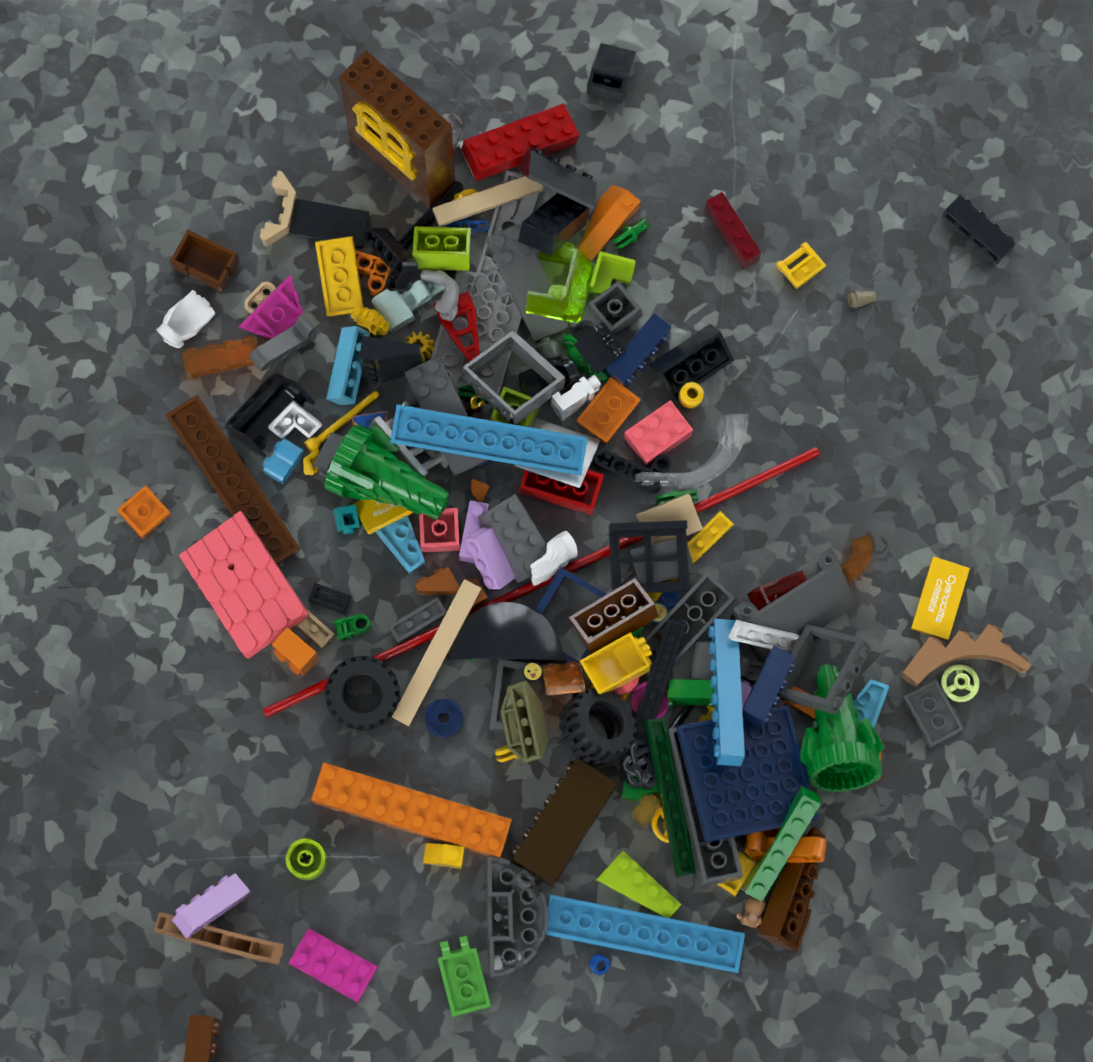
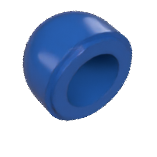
M596 954L591 957L589 967L596 975H603L608 971L610 961L606 956ZM603 960L604 968L597 970V964Z

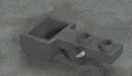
M695 642L690 680H711L713 671H710V660L712 659V654H709L710 642ZM740 657L741 679L755 682L763 663Z

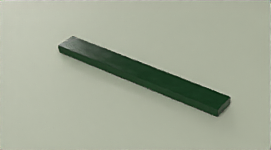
M665 717L646 720L645 725L675 875L680 877L694 874L696 869Z

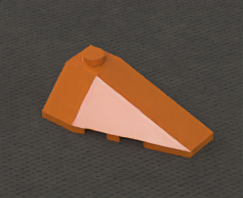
M611 185L600 197L580 242L578 251L592 262L599 252L608 245L639 211L641 201L627 189Z

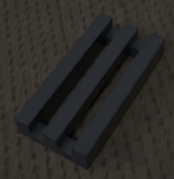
M315 583L308 602L345 615L351 596ZM317 589H319L327 593L336 595L338 597L344 598L345 602L318 593L316 591ZM314 596L341 605L343 607L339 608L334 605L325 603L323 601L314 599Z

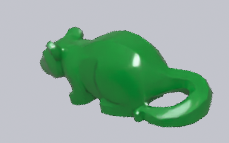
M566 334L563 337V344L567 349V357L574 362L578 370L588 376L587 380L595 375L600 382L608 381V376L603 371L596 374L574 345L569 342L571 341L575 344L578 341L570 334Z

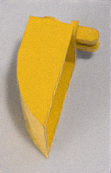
M630 632L580 660V663L598 694H602L619 688L649 672L650 664L652 663L648 656L652 655L649 645L646 644L645 638L641 637L638 639L633 637Z

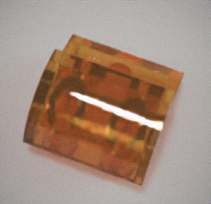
M573 661L565 665L548 664L546 667H542L546 696L585 692L581 663Z

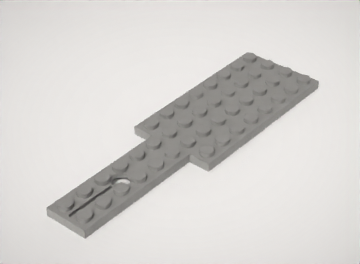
M506 171L503 184L524 177V175ZM539 193L496 207L487 238L503 231L502 226L507 222H512L515 225L522 224L534 212ZM487 238L476 273L457 270L454 280L460 289L459 294L469 291L474 303L480 354L511 331L518 333L522 320L487 247ZM463 314L455 317L451 323L456 330L465 329L468 327V317ZM441 325L431 359L436 356L440 357L458 393L460 392L458 390L460 386H470L465 384L462 379V367L468 362ZM471 333L460 336L464 347L473 345ZM511 349L476 374L497 395H500L512 354ZM461 400L466 410L471 403ZM484 404L477 408L481 409L487 420H490L494 411L490 405Z

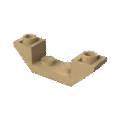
M278 171L277 177H273L272 187H274L275 194L284 196L282 204L284 212L283 214L280 213L278 224L266 222L265 228L261 229L260 239H262L263 246L266 247L289 233L297 199L296 191L282 171Z

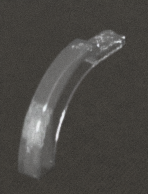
M728 414L723 416V431L720 442L713 455L699 468L687 473L642 472L636 474V482H643V485H654V482H660L661 486L672 485V490H683L714 480L728 469L738 456L747 433L748 414Z

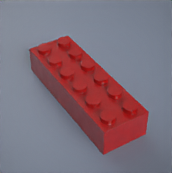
M563 103L467 138L463 141L461 151L476 181L519 166L527 148L532 150L534 147L538 148L546 156L576 145L580 134Z

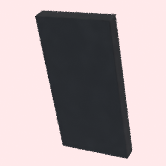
M296 199L289 235L318 241L353 236L354 246L363 248L370 212Z

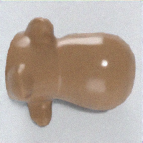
M752 896L747 899L744 915L739 912L736 913L740 924L759 929V925L762 923L761 918L766 909L764 899L760 901Z

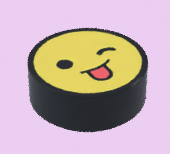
M529 662L524 666L523 676L527 681L537 682L542 677L543 670L538 663Z

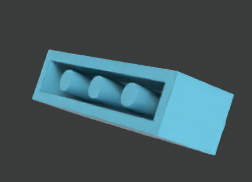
M358 326L341 329L326 397L327 400L338 405L355 404L362 373L359 361L363 336L370 337V332Z

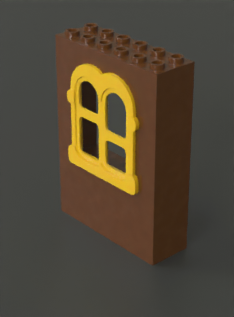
M365 50L339 76L349 139L426 207L430 208L455 182L452 125Z

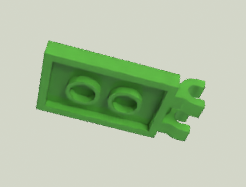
M467 936L459 937L462 948L450 951L448 941L440 942L443 957H439L438 962L452 1017L491 1007L477 949H470Z

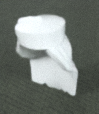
M192 290L168 310L163 323L156 330L162 336L164 342L173 347L181 348L184 345L183 341L195 336L215 315V311L204 297L202 298L201 295L196 294V291Z
M566 530L552 538L547 543L546 554L531 564V581L533 586L551 579L560 567H565L569 560L577 557L576 543Z

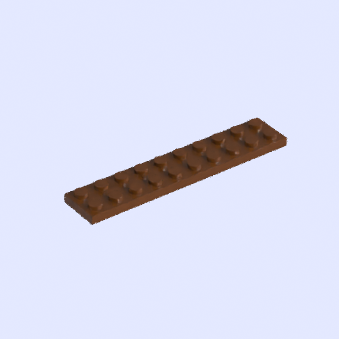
M194 396L167 413V419L232 517L239 511L244 513L276 564H280L300 551V547L199 396Z

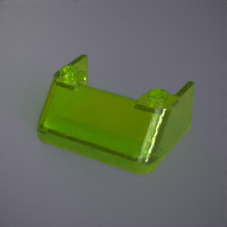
M566 242L551 256L540 251L539 259L570 265L565 286L552 285L548 289L547 294L528 291L525 313L569 322L580 321L583 318L594 267L575 244Z

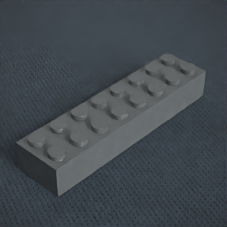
M676 728L668 729L701 887L740 880L743 874L734 837L705 843Z

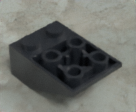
M600 43L588 79L587 93L622 102L636 52Z

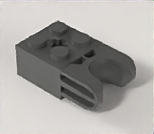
M618 281L569 320L568 325L572 330L577 331L582 327H594L604 322L616 337L643 315L639 305Z

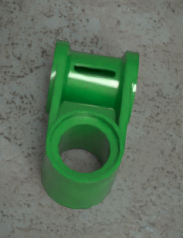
M363 614L341 618L332 622L333 626L336 627L338 635L336 639L338 642L365 635L371 630V622ZM361 620L367 622L366 627L363 629L357 628V624Z

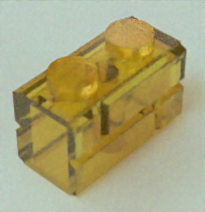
M651 794L650 796L644 795L639 805L632 812V820L641 827L648 828L661 808L660 800Z

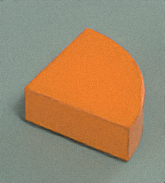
M472 479L471 492L476 501L483 503L490 486Z

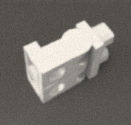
M595 375L588 380L582 377L579 379V382L573 385L571 390L562 396L559 392L552 395L551 408L559 419L563 421L581 409L586 402L588 405L591 403L594 395L600 391V381Z

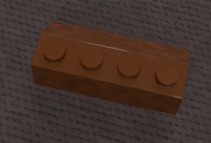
M634 578L569 617V620L584 646L592 654L628 633L636 631L659 616L654 602Z

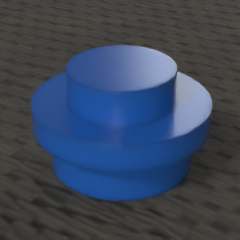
M677 592L663 593L661 597V603L667 609H673L680 601V596Z

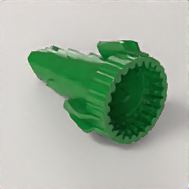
M361 425L353 426L345 435L332 459L325 479V489L343 498L347 496L357 500H375L381 503H388L406 508L419 515L423 513L438 520L448 505L449 493L438 485L425 480L424 475L412 470L406 463L398 460L393 453H397L400 447L390 443L391 438L379 427L365 428Z
M830 664L821 666L816 675L817 691H814L815 696L826 699L841 671L837 666ZM851 692L847 693L836 715L814 709L816 722H813L814 729L811 727L806 729L800 752V761L807 766L809 783L814 788L822 791L843 792L860 789L878 780L882 775L880 753L884 746L869 719H863L860 723L858 708H854Z

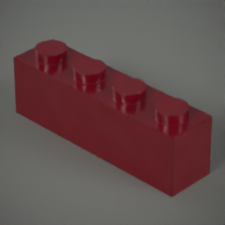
M721 192L706 200L705 209L743 269L759 261L761 256L760 249L724 193Z

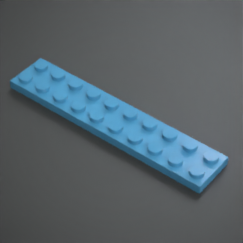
M397 405L390 443L581 476L588 437Z
M550 895L548 903L547 936L738 974L745 933Z

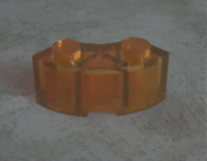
M870 534L851 541L849 545L850 558L841 564L849 585L856 582L862 576L870 563L873 551Z

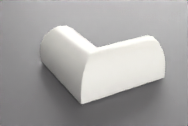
M293 400L269 424L268 428L282 440L294 427L310 438L322 426V423Z

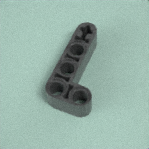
M306 311L297 318L293 327L254 349L250 353L249 358L260 371H265L314 341L321 328V324L310 311Z

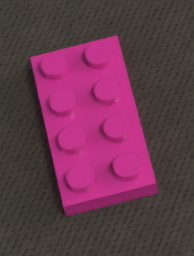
M309 928L289 961L290 965L356 1002H359L378 968Z

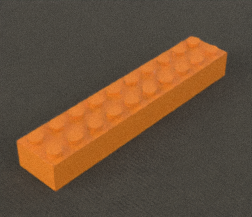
M327 763L322 765L311 799L317 805L446 844L462 846L466 850L489 857H502L512 824V819Z

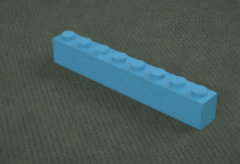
M714 619L713 625L709 626L708 637L712 641L709 645V654H712L710 671H713L710 685L711 688H714L711 704L715 708L712 712V722H715L713 739H716L713 754L714 757H717V765L741 766L745 753L739 642L729 638L736 620Z

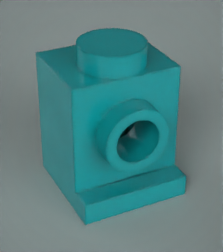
M356 505L337 507L332 510L335 516L337 532L343 531V535L355 533L354 529L360 527ZM343 518L347 519V524H344Z

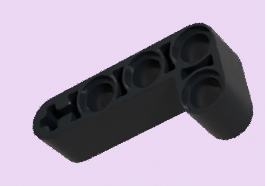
M367 228L365 231V241L391 269L386 280L387 289L389 291H409L418 271L416 260L387 228Z
M598 450L593 457V466L598 471L650 493H657L662 489L671 465L670 459L665 455L657 456L651 469L606 450ZM601 458H605V461L599 463V460H601ZM659 462H663L667 465V467L665 469H659L657 467V464ZM620 464L624 467V470L617 471L614 466ZM639 472L642 477L636 479L632 476V473ZM656 479L659 481V485L652 486L649 481Z

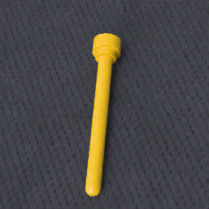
M372 392L319 436L306 440L304 442L306 448L311 453L316 449L319 450L321 443L329 437L330 433H335L352 419L351 416H356L376 400L380 395L379 392Z

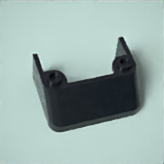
M274 373L235 412L225 424V428L249 450L265 458L267 455L262 450L266 447L267 439L264 436L270 431L268 428L269 424L293 400L302 407L304 402L312 405L316 402L296 381Z

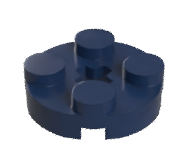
M438 699L429 704L425 711L424 720L431 734L446 739L455 735L461 729L463 714L461 707L451 699ZM448 714L447 719L449 721L441 723L439 715Z

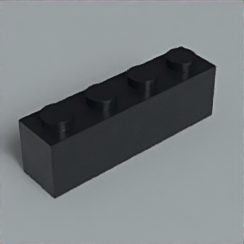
M959 195L943 213V217L997 265L1013 250L1016 244L1009 234L1003 233L998 224L986 218L985 213L980 209L977 210L966 197Z

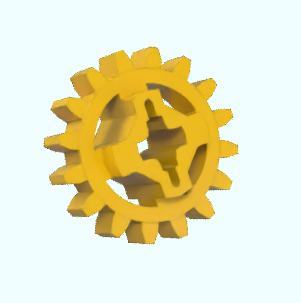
M354 307L351 318L357 322L356 325L374 335L381 334L385 336L388 333L390 324L384 320L385 317L381 316L378 311L368 309L367 307Z

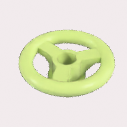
M952 665L942 675L941 687L945 695L953 701H969L975 697L979 690V677L967 665ZM956 670L954 684L947 687L948 676ZM963 670L972 676L974 686L970 685V678L967 674L963 673ZM958 680H963L964 685H959ZM957 688L970 691L966 696H956L951 692Z

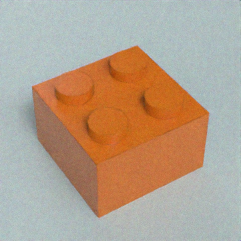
M288 627L271 644L274 649V656L282 663L286 661L289 669L296 675L300 673L304 677L319 660L317 653Z

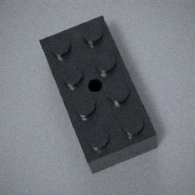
M557 192L522 222L518 242L551 256L586 226L590 208Z

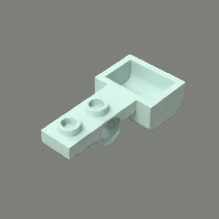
M419 280L412 284L409 291L401 295L399 291H389L386 289L375 296L371 302L376 311L385 317L384 320L390 324L389 331L393 334L416 320L412 311L444 292L445 286L437 285L435 282Z

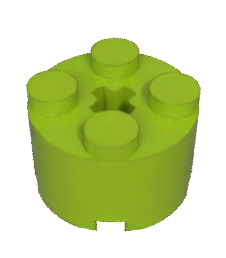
M307 838L293 842L285 858L289 871L300 880L308 881L318 878L324 872L327 865V856L322 846L318 842ZM305 855L311 857L308 864L302 862Z

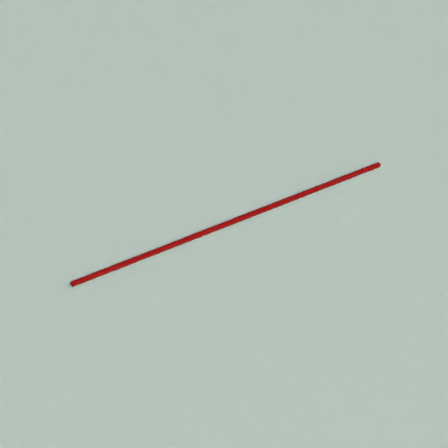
M814 447L694 504L697 513L704 511L819 456L820 453L817 447ZM644 537L620 539V550L644 539ZM609 545L567 564L563 569L573 573L609 556ZM555 575L536 586H533L531 581L470 610L468 615L489 604L512 602L550 584ZM439 626L373 656V658L385 662L432 640ZM328 678L263 708L262 710L266 718L324 691Z

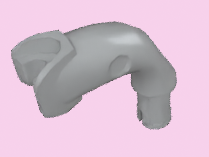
M423 269L420 276L423 281L435 282L437 285L445 286L442 298L436 303L435 308L443 320L452 321L458 311L457 304L460 289L457 282L442 270L432 271Z

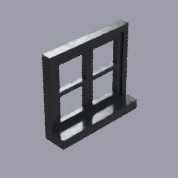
M687 520L610 523L608 532L612 591L624 585L621 583L620 563L646 562L647 583L639 584L647 594L689 592ZM676 536L677 557L652 558L651 537ZM644 537L645 558L620 559L619 538ZM678 561L679 582L654 583L653 562Z

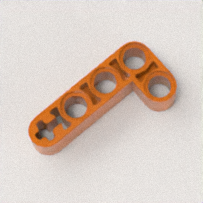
M355 250L359 274L370 277L368 288L370 294L375 297L387 289L386 280L391 269L380 257ZM362 262L370 263L367 267L360 266ZM386 267L387 271L382 273L378 269ZM375 284H380L382 286L378 290L372 288Z
M763 832L746 835L744 851L754 861L759 862L775 837H767ZM801 837L786 863L823 862L827 841L821 837Z

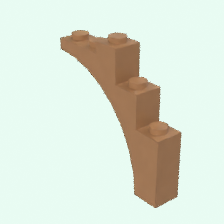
M988 624L976 641L972 640L973 637L966 631L962 632L959 630L946 648L941 640L930 636L900 676L914 687H917L927 675L937 668L958 660L980 658L993 660L1011 666L1022 674L1027 672L1031 664L1028 663L1029 660L1022 654L1018 655L1012 651L1013 648L1009 644L1000 642L1004 635L999 627Z
M161 912L158 914L153 931L185 942L260 962L279 964L283 954V944L208 925L189 938H186L172 921L175 916Z

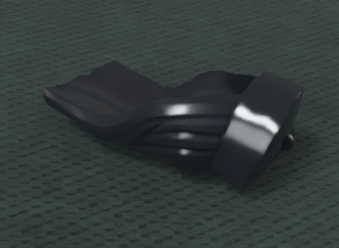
M569 357L561 358V362L549 361L565 377L564 389L559 392L562 396L581 379L578 368ZM532 368L519 374V387L524 395L534 397L550 385Z

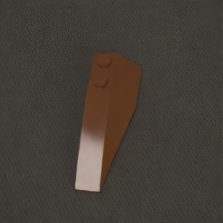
M812 827L805 836L825 839V835L815 827ZM817 862L787 863L778 879L766 907L762 923L759 926L758 934L768 942L790 951L798 952L811 915V909L808 908L810 898L814 899L815 891L812 890L814 879L818 877Z

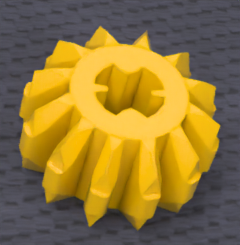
M422 331L419 332V335L412 332V338L406 336L407 342L405 343L421 345L422 363H424V357L431 358L430 353L434 350V347H432L434 341L429 340V334L423 336Z

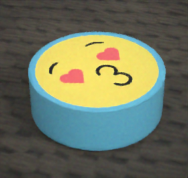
M655 603L659 617L652 622L660 623L667 615V609L663 604Z

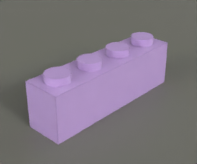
M236 873L230 877L226 875L218 882L217 886L211 885L204 891V895L200 896L198 894L190 900L189 905H181L175 911L177 914L172 921L183 935L189 938L243 901L250 890Z

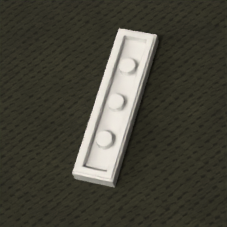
M736 620L729 635V638L733 641L772 649L775 645L790 654L800 637L799 634Z

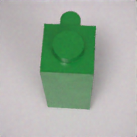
M670 679V684L666 690L669 706L707 705L710 708H714V705L711 704V696L714 693V688H711L710 685L711 680Z

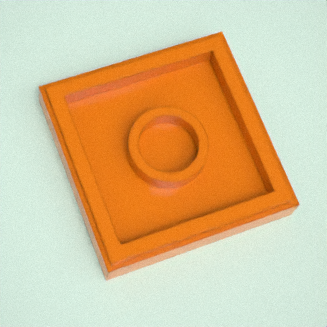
M146 485L117 509V512L142 539L171 515L170 511Z

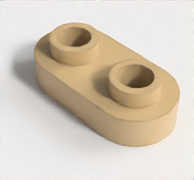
M261 283L246 298L244 306L248 314L255 310L251 308L253 304L259 306L269 296L264 295L265 291H270L271 294L276 289L272 283Z

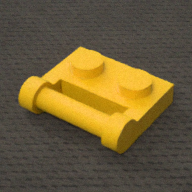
M804 242L798 250L786 259L777 262L776 267L798 289L825 269L826 264L809 244ZM803 254L808 255V257L792 269L787 267Z

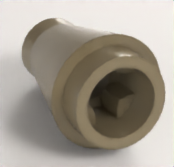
M852 290V292L848 293L847 300L849 306L856 309L871 302H876L877 295L874 290Z

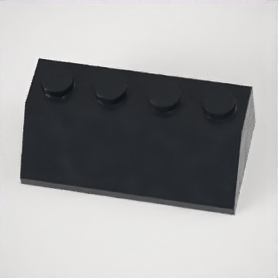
M709 324L650 363L649 366L660 386L669 398L674 401L678 398L683 385L689 382L700 384L733 362L734 359L721 331Z

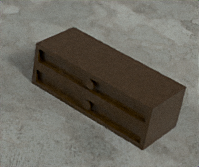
M576 758L575 762L570 761L565 769L566 776L564 779L562 777L559 778L554 786L555 793L553 795L549 794L545 800V809L543 812L538 811L533 819L534 826L532 829L528 827L523 835L524 842L522 845L517 844L512 852L513 863L524 868L527 872L552 888L617 786L615 781Z

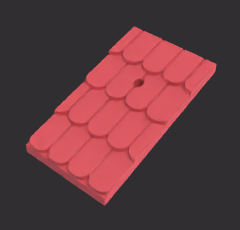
M241 511L179 555L239 650L247 659L275 641L287 627L291 629L310 616Z

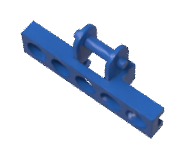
M470 216L443 225L449 226V228L451 226L461 228V224L465 223L468 225L467 228L471 227V237H474V232L489 231L488 220L470 221L473 220V217ZM486 224V227L483 229L479 227V225Z

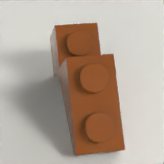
M444 567L438 568L433 572V575L428 578L423 576L414 584L417 593L420 595L456 596L460 588L449 567L445 569ZM477 577L473 580L472 578L466 579L467 581L482 588ZM483 588L472 609L488 602V597Z

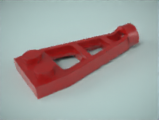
M468 291L459 294L456 315L458 317L465 314L468 317L467 328L456 330L451 321L443 320L437 311L436 314L440 324L469 363L480 355L475 306ZM471 333L474 343L471 346L464 347L460 336Z

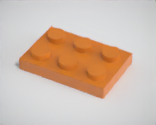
M611 377L576 422L607 445L641 402V399Z

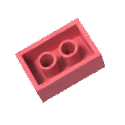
M670 400L625 431L624 439L647 468L654 462L657 456L667 454L690 438L693 429Z

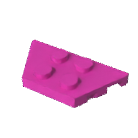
M290 275L287 276L238 327L269 339L291 328L297 318L303 313L297 292H295L292 283V277Z

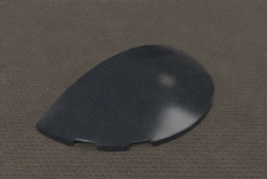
M499 602L483 606L467 616L447 654V660L563 661V651L559 637L548 620L541 614L522 604Z

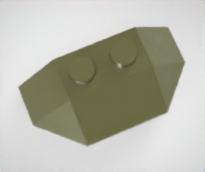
M526 681L508 686L507 694L501 707L508 749L524 763L541 759L549 741L541 700Z

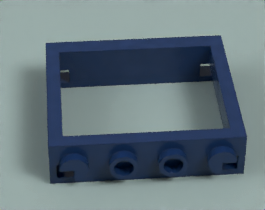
M560 567L535 612L542 616L544 615L565 577L601 598L607 594ZM587 649L580 660L591 655ZM563 652L564 660L583 670L580 661Z

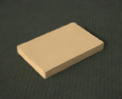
M689 493L636 514L638 522L687 520L686 536L703 529ZM676 536L651 537L652 544L675 539Z

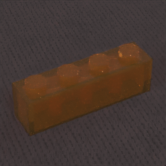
M246 336L238 341L227 340L219 345L208 344L200 349H187L186 352H182L187 378L192 379L255 365L249 358V355L254 349L259 347L257 338Z

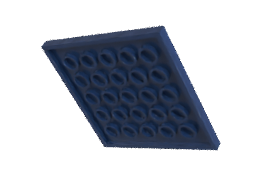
M789 705L771 708L769 712L772 715L767 723L764 722L760 727L743 719L745 757L741 766L717 765V757H714L713 754L716 739H713L715 722H712V720L676 727L705 843L781 828L792 801L801 786L811 790L805 764L800 761L801 750ZM817 811L810 822L819 819Z

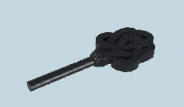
M685 705L668 729L680 726L695 705ZM646 739L634 741L629 749V756L625 758L621 765L626 783L633 789L643 788L651 790L657 785L655 770L652 771L654 765L650 745ZM646 765L645 771H642L641 767Z

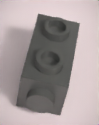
M330 433L313 464L319 470L318 473L321 476L326 477L332 459L345 436Z

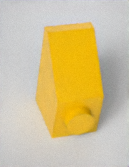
M426 843L423 863L462 869L465 847Z

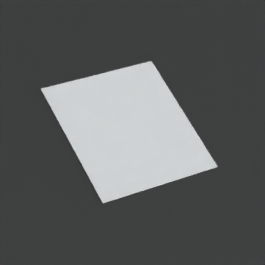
M536 418L532 428L588 437L582 475L515 464L514 466L580 488L600 440Z

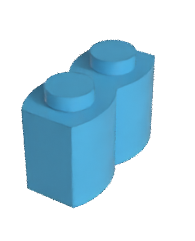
M286 439L275 444L273 448L274 454L271 457H267L262 465L264 473L281 484L287 481L293 469L304 455L303 449Z

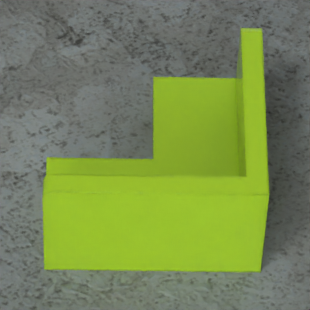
M600 251L589 293L602 294L611 287L612 280L630 285L636 260Z

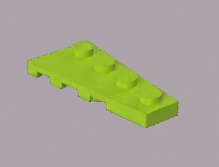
M624 851L596 879V881L665 918H670L682 905Z

